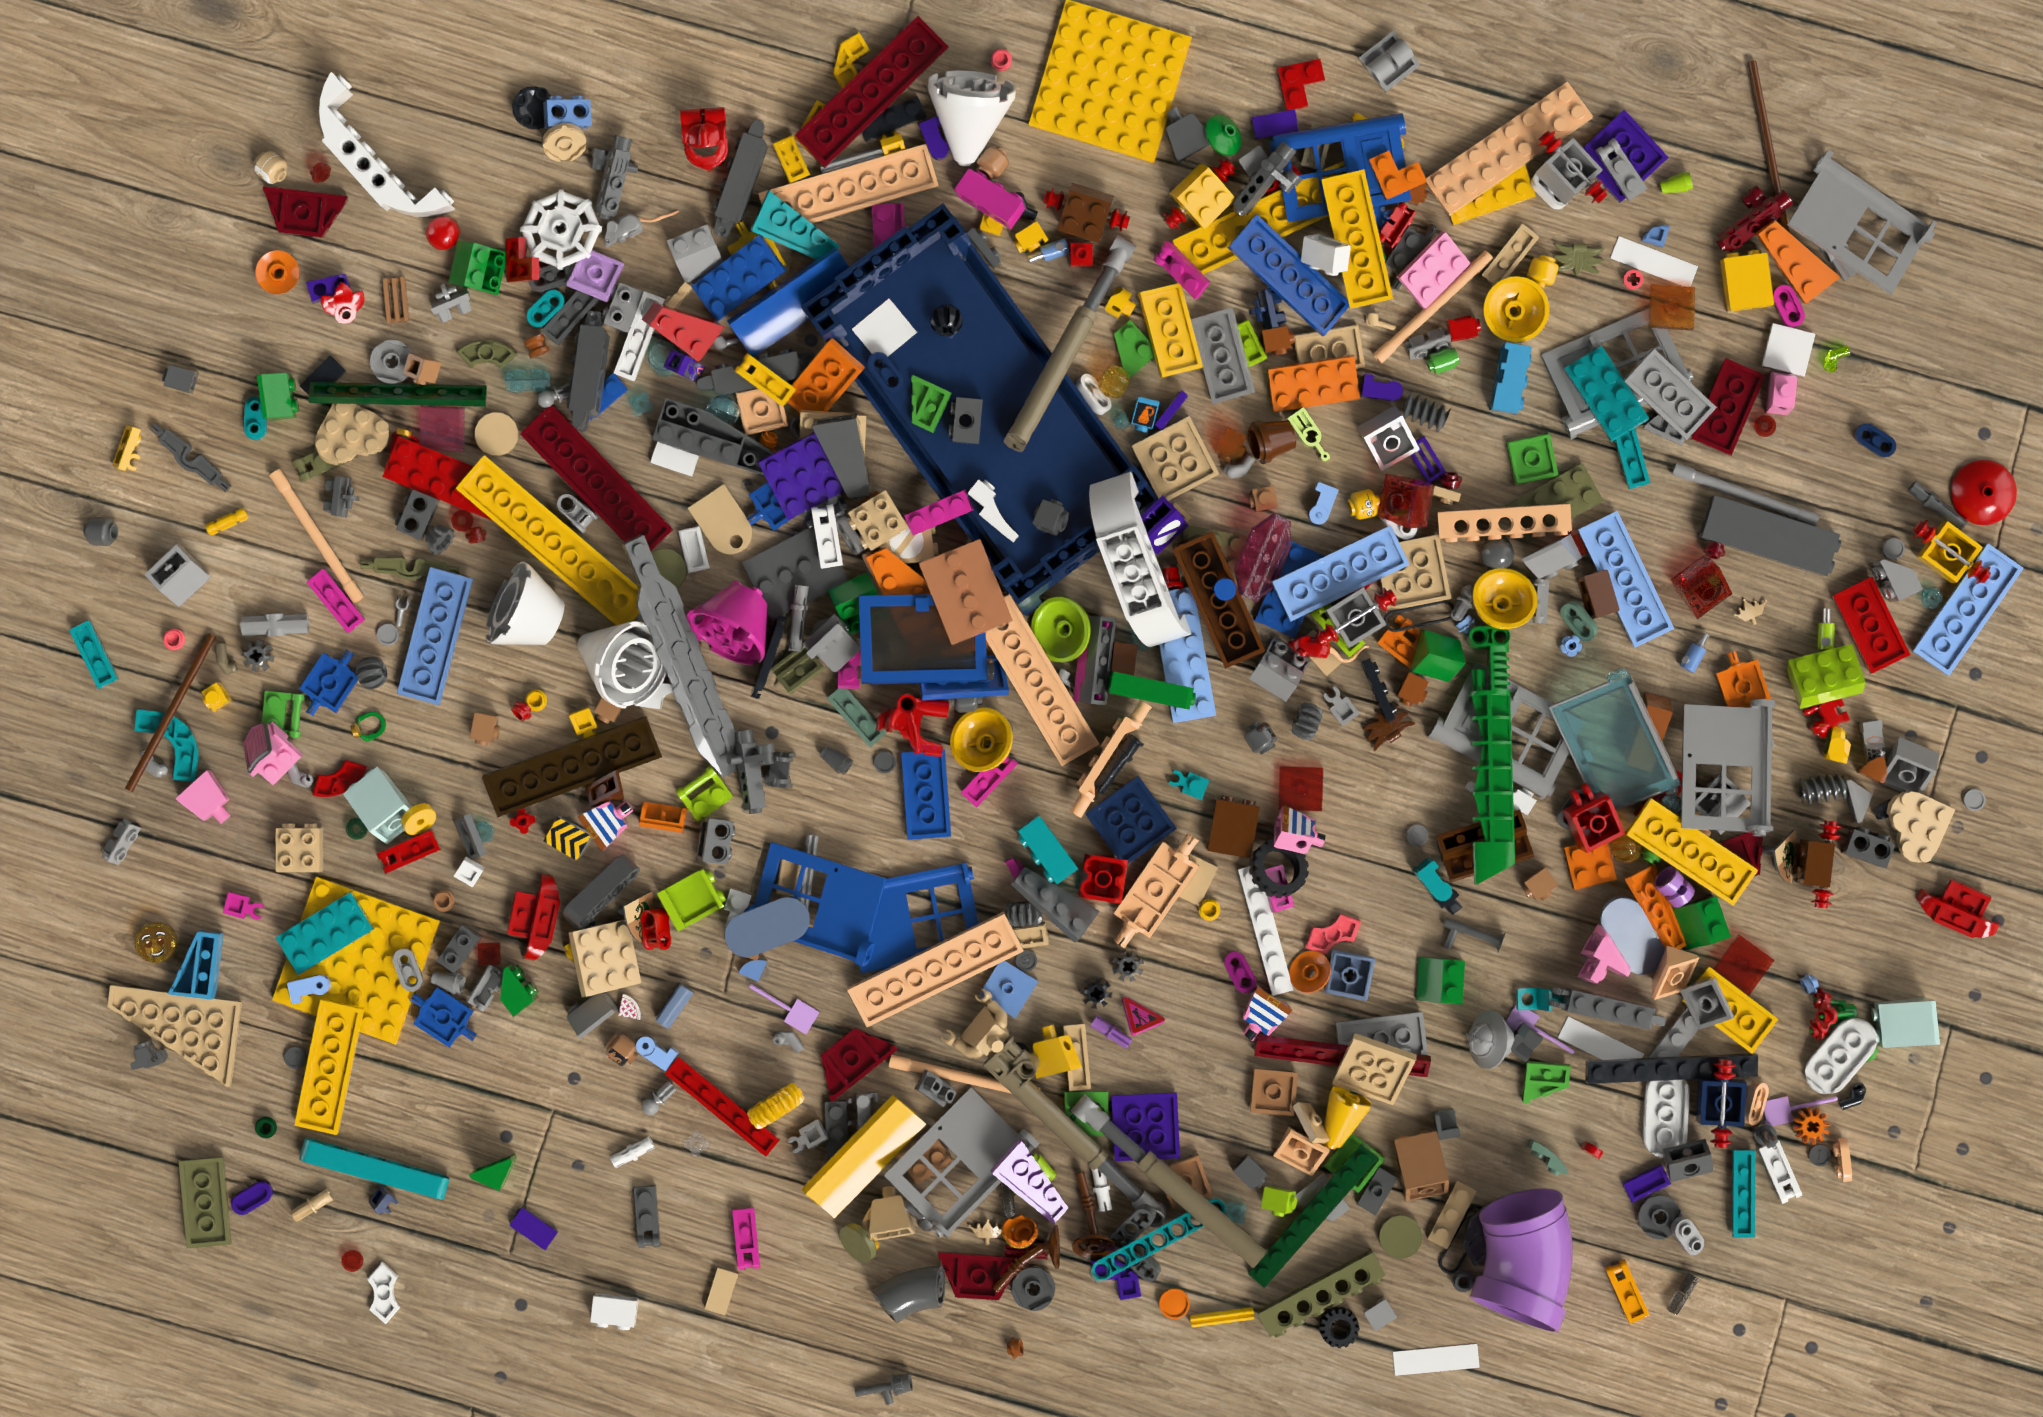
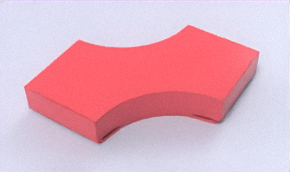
M1340 914L1338 919L1328 927H1312L1305 948L1327 955L1330 948L1338 942H1354L1361 921Z

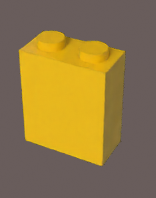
M1761 250L1748 251V255L1739 256V253L1726 254V258L1720 260L1727 312L1771 307L1774 305L1768 253H1761Z

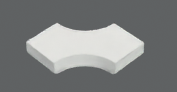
M382 1262L367 1280L374 1290V1302L369 1310L386 1324L401 1306L397 1303L394 1296V1284L399 1276Z

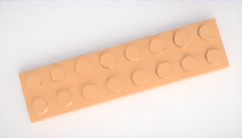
M1566 82L1427 177V187L1448 216H1451L1546 151L1547 148L1544 145H1538L1541 143L1539 138L1548 130L1551 133L1555 130L1554 137L1556 139H1563L1591 120L1593 115L1570 84Z
M923 144L777 187L770 191L814 224L872 207L873 205L939 187L927 144ZM767 191L758 193L761 205Z
M1008 594L1004 599L1013 621L987 631L986 641L1059 763L1063 766L1099 745V742L1017 604Z
M1002 912L848 987L847 991L866 1027H869L1024 950L1005 912Z

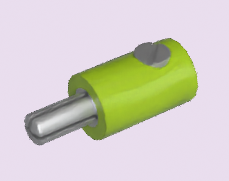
M1826 608L1823 609V623H1818V649L1829 650L1834 648L1835 623H1830V608H1827V623Z

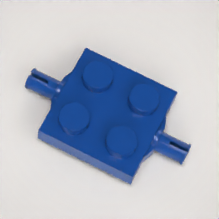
M768 482L749 494L757 510L746 518L750 521L751 526L762 518L775 531L790 521L787 520Z
M346 649L340 660L334 659L323 652L299 688L312 700V703L306 710L311 716H314L320 706L327 707L337 713L357 684L356 673L347 665L354 655L351 651Z
M437 987L431 997L426 1000L416 993L410 999L411 1002L421 1007L419 1015L413 1024L449 1048L461 1034L471 1041L476 1037L477 1033L467 1028L468 1020L475 1010L441 988Z

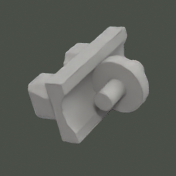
M445 283L440 285L442 291L435 294L439 301L431 304L433 315L437 314L442 323L453 318L449 309L457 305L460 314L471 311L468 290L465 289L458 292L456 286L447 288Z

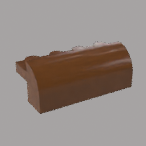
M1521 810L1514 811L1515 863L1534 857ZM1477 822L1436 835L1441 860L1445 866L1450 883L1474 876L1473 842H1485L1481 823Z

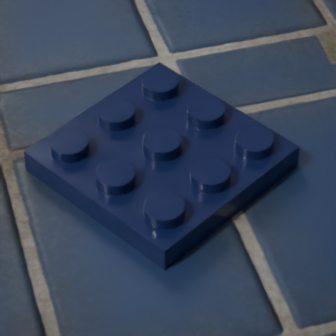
M1139 776L1086 813V816L1118 859L1128 860V864L1177 829Z

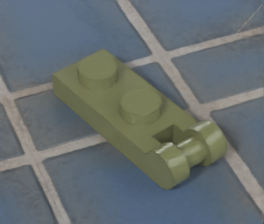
M317 451L292 462L294 469L297 468L300 474L298 477L301 483L345 464H329L319 457ZM311 462L314 470L308 472L305 465Z

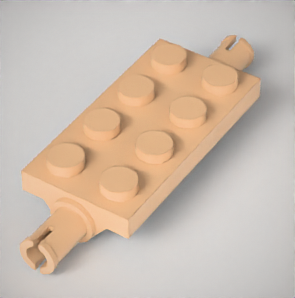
M1140 700L1131 716H1124L1123 719L1118 718L1112 727L1115 730L1111 738L1106 736L1100 746L1103 748L1099 756L1095 754L1088 764L1091 767L1087 775L1083 773L1076 783L1079 785L1078 791H1080V796L1070 809L1072 813L1082 818L1091 801L1094 802L1095 780L1123 736L1143 726L1141 723L1152 708L1151 706Z
M1190 833L1186 834L1178 848L1174 849L1164 841L1161 843L1123 898L1122 903L1115 910L1114 914L1124 921V927L1114 939L1117 944L1123 939L1121 947L1126 948L1135 932H1141L1149 938L1152 936L1199 868V865L1188 857L1197 842H1199L1194 837L1189 843L1192 838Z

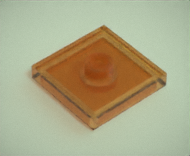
M1651 284L1649 328L1693 331L1695 287Z

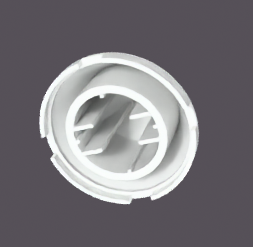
M962 70L945 71V77L938 78L937 73L929 77L928 92L953 158L959 165L970 166L971 163L976 162L1011 106L1016 95V86L1011 81L1005 79L1004 84L996 82V75Z
M631 621L583 634L578 640L577 649L599 694L610 704L620 708H626V706L630 705L639 706L649 700L664 681L667 672L664 665L659 661L656 653L657 648L647 625H644L643 621Z

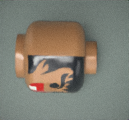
M615 1034L605 1047L607 1049L606 1056L619 1066H624L626 1063L631 1065L638 1056V1053L635 1052L637 1050L636 1042L625 1034H620L619 1036Z

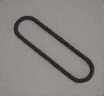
M1443 600L1390 611L1384 617V621L1387 624L1385 627L1389 631L1399 632L1452 619L1451 615L1443 619L1393 629L1388 625L1387 618L1395 613L1441 603L1448 604L1453 610L1454 605L1450 601Z
M1473 1205L1467 1209L1449 1247L1451 1246L1453 1240L1455 1239L1469 1212L1474 1208L1481 1209L1482 1206ZM1445 1249L1439 1259L1440 1269L1448 1274L1456 1272L1466 1257L1465 1252L1455 1269L1446 1270L1442 1266V1260L1448 1249Z

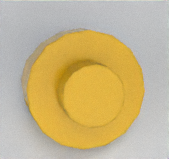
M1117 287L1108 301L1105 311L1119 319L1121 313L1130 317L1136 306V303L1129 300L1132 293L1122 287Z

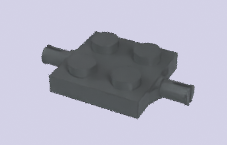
M1430 224L1425 233L1421 234L1407 227L1401 236V240L1395 245L1386 259V266L1392 269L1398 276L1432 241L1431 238L1438 228ZM1397 276L1390 285L1396 291L1402 285Z

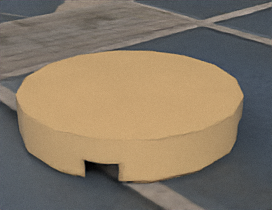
M561 123L547 130L543 136L542 144L545 154L550 159L556 162H562V160H568L569 162L580 157L585 151L586 138L584 131L579 126L572 123Z
M493 412L485 415L478 421L475 428V439L483 452L492 456H502L512 451L517 444L519 430L517 424L510 416Z

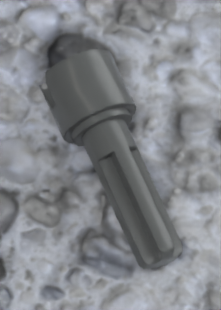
M1761 1121L1760 1124L1753 1127V1136L1759 1144L1766 1146L1768 1149L1772 1147L1775 1150L1777 1148V1132L1769 1122Z

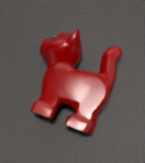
M1842 698L1804 708L1802 710L1804 715H1811L1817 711L1821 718V721H1816L1810 725L1808 730H1811L1814 735L1823 739L1828 736V732L1832 727L1842 722H1848L1850 718L1847 711L1838 713L1836 709L1837 706H1844Z

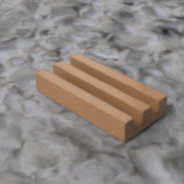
M406 278L383 279L387 323L410 321ZM397 283H401L404 317H400ZM389 284H392L395 318H392Z

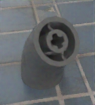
M929 1266L903 1272L877 1286L871 1291V1294L888 1316L897 1324L916 1312L941 1308L945 1297V1274L943 1267Z

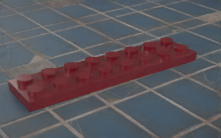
M917 16L794 135V138L825 169L947 51L949 46Z
M553 405L547 407L520 433L534 450L624 542L642 534L645 536L649 549L652 552L674 530Z

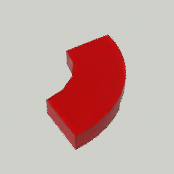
M345 760L342 768L337 772L329 775L318 774L312 795L332 797L345 793L352 784L362 779L368 766Z

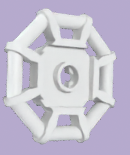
M559 189L558 192L531 202L530 211L523 226L520 227V233L523 234V237H526L530 257L539 258V261L555 266L558 270H563V267L585 258L588 259L591 256V250L599 233L602 232V226L598 223L591 206L592 202L589 199L585 200L564 192V189ZM565 201L576 205L577 208L573 210L565 207ZM558 202V206L555 209L545 211L544 207ZM539 212L542 216L538 225L534 226V221ZM585 212L589 224L583 225L579 215ZM561 224H564L565 232L557 234L556 226L560 227ZM584 232H590L583 247L579 243ZM533 233H539L542 241L539 245H536ZM547 247L557 251L556 257L543 253V251ZM574 247L578 250L574 254L566 257L563 256L564 251H571Z

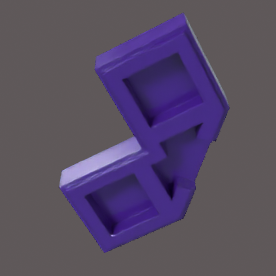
M1114 1258L1117 1266H1124L1123 1263ZM1092 1259V1265L1100 1259ZM1095 1267L1097 1276H1105L1106 1271L1104 1267ZM1130 1268L1107 1279L1117 1280L1120 1300L1141 1297L1138 1274Z

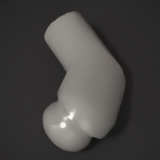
M1246 454L1240 464H1226L1223 472L1232 479L1243 477L1247 474L1255 459Z
M296 763L287 771L291 782L295 785L309 787L313 783L312 775L300 772Z
M778 1031L772 1038L775 1045H790L796 1054L805 1048L795 1033L791 1031Z

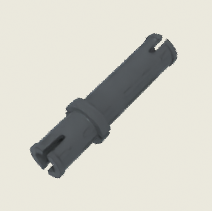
M1917 481L1913 482L1908 488L1907 492L1917 498L1923 507H1928L1943 520L1950 522L1959 530H1962L1967 524L1968 520L1936 497V493L1930 492Z

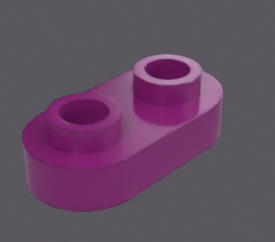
M1237 951L1228 953L1224 958V966L1236 989L1242 993L1251 992L1256 986V978L1245 957ZM1233 958H1237L1239 960L1237 966L1231 965V960ZM1242 978H1248L1249 983L1247 985H1242Z

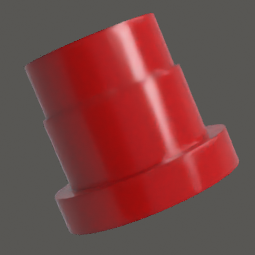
M1178 567L1162 569L1168 591L1183 588Z

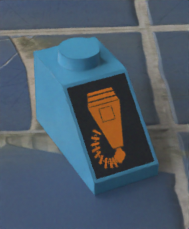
M1138 396L1131 425L1135 426L1134 430L1147 433L1148 429H1153L1159 401Z

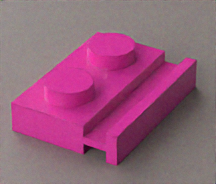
M903 203L877 204L872 206L874 248L905 227Z

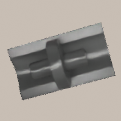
M335 476L333 479L326 480V491H332L333 498L332 500L325 499L323 511L331 513L332 516L347 517L348 509H352L353 501H359V496H353L352 478Z
M925 1069L922 1079L919 1080V1083L914 1088L942 1107L945 1106L946 1102L952 1103L956 1095L952 1086Z

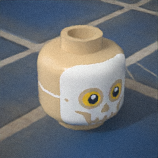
M262 152L256 157L254 170L264 181L274 184L281 182L286 177L287 163L275 152Z

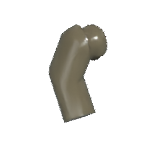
M222 643L216 644V662L227 675L236 673L238 671L236 662H229L227 659V645Z

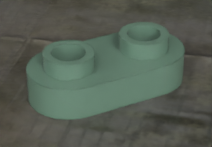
M1568 601L1561 608V617L1580 640L1589 641L1597 634L1598 627L1580 603Z

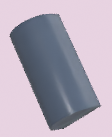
M678 983L655 1016L656 1022L670 1029L694 992L683 983Z

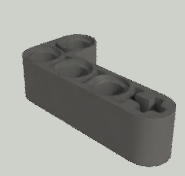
M624 854L617 857L565 907L564 916L566 921L576 931L594 927L596 923L594 917L637 877L640 868Z

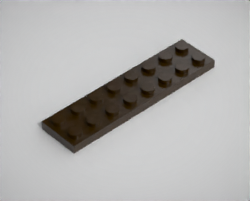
M647 716L485 774L482 776V780L498 818L591 784L615 770L621 773L662 758V754Z

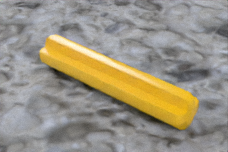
M1248 1307L1194 1314L1190 1316V1324L1192 1327L1253 1320L1255 1317L1254 1309Z

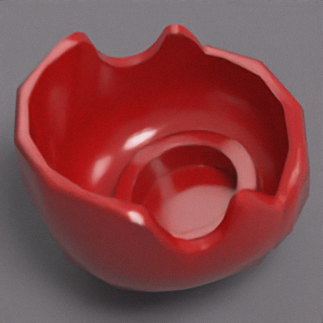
M439 216L433 219L426 229L427 240L436 250H448L453 247L461 233L457 221L450 216Z

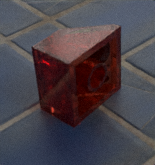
M1385 474L1377 516L1409 529L1426 528L1435 485L1420 479Z
M1707 554L1694 561V563L1671 579L1677 593L1697 620L1733 594L1721 569Z

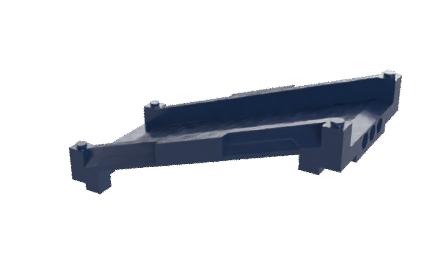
M944 203L911 227L907 228L905 226L837 275L834 283L801 306L810 322L826 343L833 338L865 367L855 379V382L940 500L963 490H966L968 495V492L978 480L982 483L986 480L995 487L993 490L996 493L993 498L995 505L1005 522L1019 535L1014 543L979 515L984 507L969 495L968 497L974 510L955 519L972 542L981 540L992 571L1025 616L1042 604L1038 596L1100 552L1090 508L1089 491L1091 484L1131 472L1139 491L1134 500L1140 516L1159 499L1138 469L1130 463L1067 373L1035 431L1032 433L1024 451H1015L1004 443L1007 433L1013 426L1017 415L1052 353L974 248L966 231ZM888 299L892 301L917 332L888 356L903 377L902 387L895 392L885 390L870 371L868 359L872 353L852 330V328ZM952 304L962 313V328L953 336H940L931 327V313L939 305ZM875 360L874 365L880 368L883 365V361L879 363ZM912 375L952 393L934 433L912 423ZM895 377L888 379L890 385H895L897 382ZM956 397L983 400L979 445L952 442L953 437H948L949 425L954 424L955 415H950L951 402H956ZM962 415L959 418V423L963 427H968L971 425L972 419L969 415ZM1043 499L1049 502L1050 499L1057 500L1069 512L1067 525L1062 532L1059 531L1057 536L1040 531L1033 525L1035 509L1037 505L1041 504Z

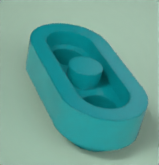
M557 290L547 291L528 310V322L536 328L544 327L565 305L563 294ZM552 298L558 299L557 305H551L550 301ZM537 313L542 314V319L540 321L535 320V315Z
M253 396L245 403L244 433L252 440H261L267 434L268 420L263 419L260 397ZM254 403L259 404V409L257 411H253L252 405ZM253 425L258 426L256 433L251 431Z

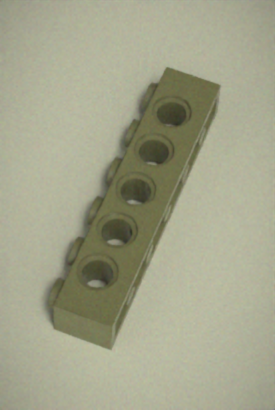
M1371 1249L1256 1312L1268 1335L1277 1338L1287 1332L1286 1329L1290 1326L1298 1327L1305 1323V1318L1311 1315L1316 1317L1324 1313V1308L1331 1304L1333 1307L1344 1302V1297L1350 1294L1352 1296L1358 1295L1364 1291L1363 1287L1369 1284L1374 1286L1380 1283L1385 1273ZM1359 1269L1366 1271V1276L1361 1280L1355 1278V1272ZM1338 1280L1347 1281V1286L1343 1290L1335 1288ZM1325 1290L1328 1292L1326 1299L1318 1300L1316 1298L1317 1292ZM1305 1300L1308 1302V1308L1303 1311L1298 1310V1302ZM1279 1312H1289L1288 1319L1280 1321L1277 1318Z

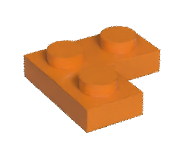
M1390 151L1369 159L1386 200L1427 182L1419 162L1398 170Z

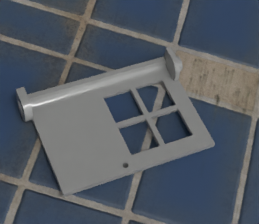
M1828 149L1814 167L1813 171L1818 175L1787 225L1891 295L1919 247L1924 242L1929 243L1935 235L1933 229L1937 222L1933 220L1928 225L1832 160L1831 157L1834 152ZM1867 208L1886 220L1877 238L1857 225ZM1890 224L1910 237L1900 254L1881 242ZM1853 230L1873 242L1864 260L1844 248ZM1877 246L1897 259L1887 276L1867 263Z
M1656 305L1541 354L1569 414L1562 417V421L1570 440L1576 438L1577 434L1598 426L1599 423L1565 373L1564 368L1599 348L1606 341L1623 335L1633 355L1632 358L1615 364L1617 369L1635 361L1638 364L1641 361L1640 359L1644 358L1650 350L1638 355L1627 332L1649 323L1659 344L1654 349L1656 351L1662 350L1666 360L1690 383L1694 380L1691 370L1685 368ZM1631 390L1641 406L1647 405L1643 399Z
M1475 662L1446 720L1438 717L1427 738L1432 741L1436 739L1479 763L1482 746H1471L1470 742L1482 741L1478 722L1470 721V717L1476 716L1469 692L1472 691V670L1477 669L1485 670V690H1488V671L1486 667ZM1507 679L1510 682V685H1507V689L1510 690L1511 721L1521 702L1542 713L1531 735L1511 725V729L1513 732L1528 739L1518 761L1512 759L1513 782L1539 795L1538 798L1543 800L1547 795L1550 797L1554 792L1556 785L1553 783L1569 754V749L1563 737H1561L1556 749L1535 738L1546 716L1554 720L1549 709V705H1552V703ZM1564 711L1577 738L1585 721ZM1532 742L1553 753L1543 775L1522 764Z
M1754 699L1751 700L1750 708L1683 705L1682 829L1753 832V836H1766V832L1773 831V826H1770L1772 708L1775 707V700ZM1696 764L1721 765V789L1696 787ZM1726 766L1752 767L1751 790L1726 789ZM1696 792L1721 793L1720 817L1695 816ZM1726 794L1751 795V819L1726 817Z
M971 1087L883 1176L933 1225L931 1229L938 1237L944 1236L947 1238L1002 1182L990 1170L1020 1138L1029 1152L1040 1143L1025 1129H1022L1017 1134ZM938 1139L957 1156L941 1174L923 1156ZM918 1159L937 1176L921 1194L902 1176ZM960 1160L978 1177V1180L963 1195L944 1178ZM940 1181L958 1198L956 1203L943 1216L924 1198Z

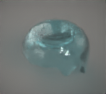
M657 342L650 348L648 363L656 375L667 377L675 373L663 367L671 349L680 353L676 345L671 342ZM678 356L675 357L672 362L673 368H675L679 363Z
M718 395L711 398L705 408V411H708L727 424L732 419H734L733 423H735L740 416L739 406L728 396Z

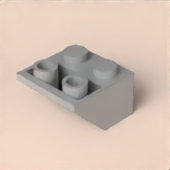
M177 544L144 574L161 593L178 607L185 603L211 578L185 548Z
M1884 559L1871 562L1873 566L1871 572L1876 580L1879 579L1882 585L1880 588L1881 593L1890 602L1900 601L1923 590L1913 569Z
M1274 637L1249 679L1286 702L1298 686L1311 659L1300 656V654L1296 653L1284 642Z
M1721 773L1717 774L1705 788L1721 789ZM1726 777V789L1739 790V788ZM1700 792L1695 798V812L1700 816L1720 817L1721 793ZM1726 794V817L1738 818L1751 803L1744 795ZM1715 830L1719 835H1722L1724 832Z

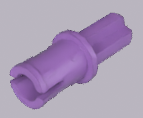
M1099 1015L1096 1016L1090 1027L1106 1036L1107 1040L1110 1038L1123 1048H1128L1132 1042L1131 1037L1116 1028L1117 1025H1112Z

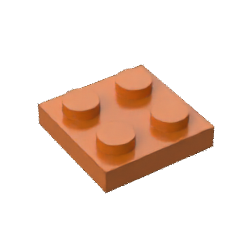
M1608 843L1589 853L1580 850L1577 844L1563 847L1573 890L1617 880Z

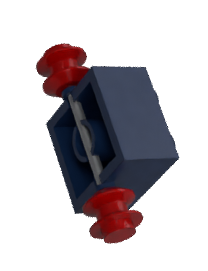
M1719 1059V1063H1714L1718 1067V1072L1714 1073L1717 1078L1698 1079L1696 1121L1700 1125H1717V1128L1711 1130V1133L1715 1134V1139L1710 1140V1142L1714 1143V1147L1728 1148V1144H1732L1728 1140V1135L1733 1134V1132L1726 1128V1126H1744L1747 1083L1742 1079H1732L1736 1076V1074L1732 1073V1068L1736 1067V1064H1732V1060Z

